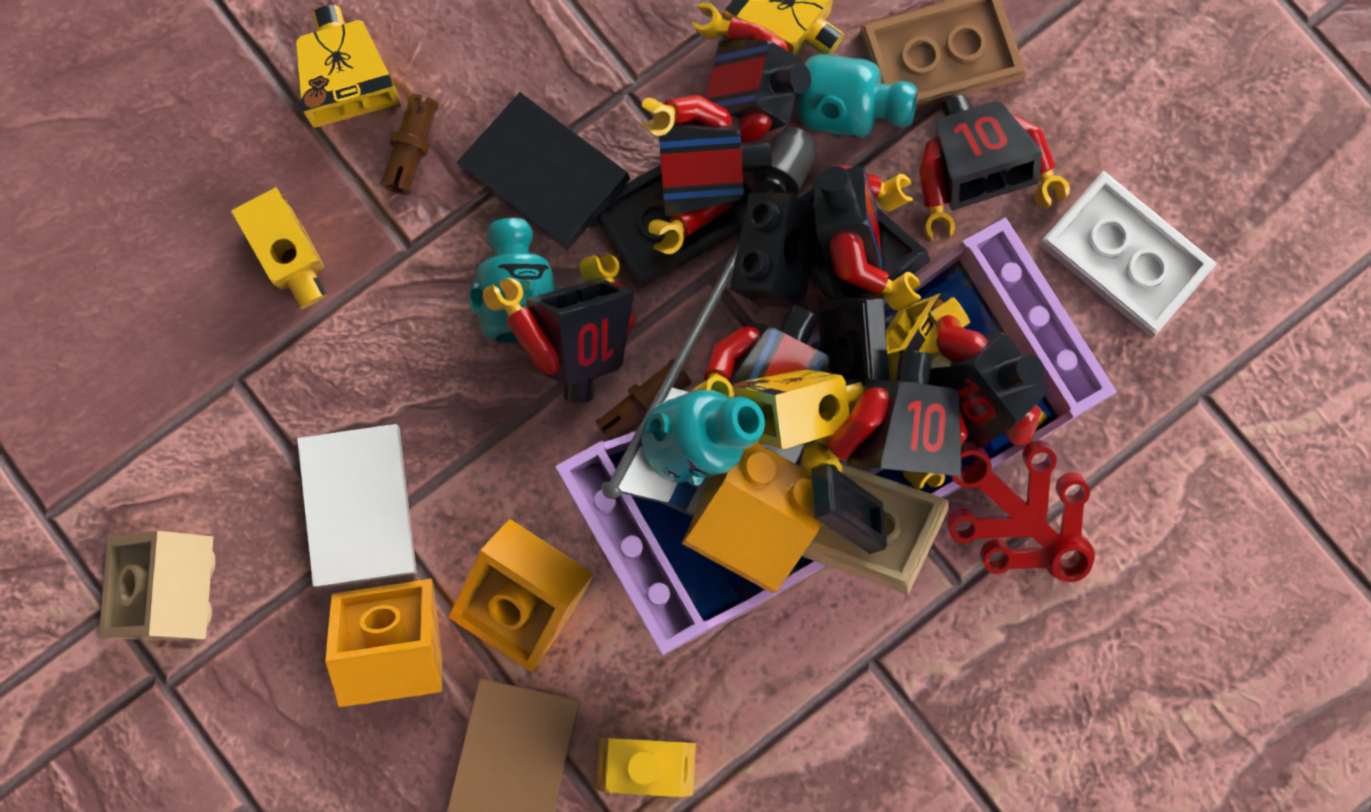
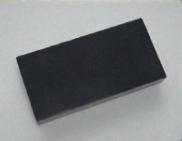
M828 463L812 468L815 519L869 554L886 550L887 540L883 502Z

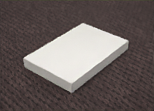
M1104 170L1039 244L1150 338H1153L1217 264Z
M397 424L297 438L313 587L321 588L417 574L400 427Z

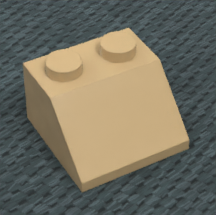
M157 530L107 537L99 638L141 640L206 639L207 627L212 616L209 591L210 577L215 569V554L212 551L214 536Z

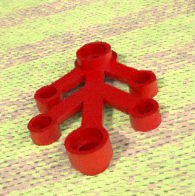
M1042 440L1032 441L1023 449L1022 459L1029 470L1027 501H1024L992 470V463L983 447L977 448L973 442H964L961 446V459L974 455L975 460L970 465H961V476L951 475L952 479L957 485L964 488L979 487L1009 516L976 517L969 509H956L949 514L946 522L952 539L958 543H969L976 538L1033 537L1042 547L1010 549L1008 544L1000 539H992L986 542L980 550V557L986 570L993 574H1002L1009 569L1046 568L1054 578L1065 582H1077L1085 578L1092 569L1095 553L1089 540L1082 536L1084 504L1090 497V488L1083 476L1075 472H1069L1062 475L1056 482V493L1063 503L1059 533L1047 522L1050 477L1057 464L1056 454L1047 442ZM1041 452L1047 453V457L1043 462L1038 464L1031 463L1032 458L1036 454ZM1080 485V489L1076 494L1065 495L1068 487ZM961 521L971 522L970 527L966 530L958 531L955 529ZM1075 551L1070 558L1061 559V556L1065 553ZM995 552L1005 553L1003 558L998 561L989 560L990 556Z

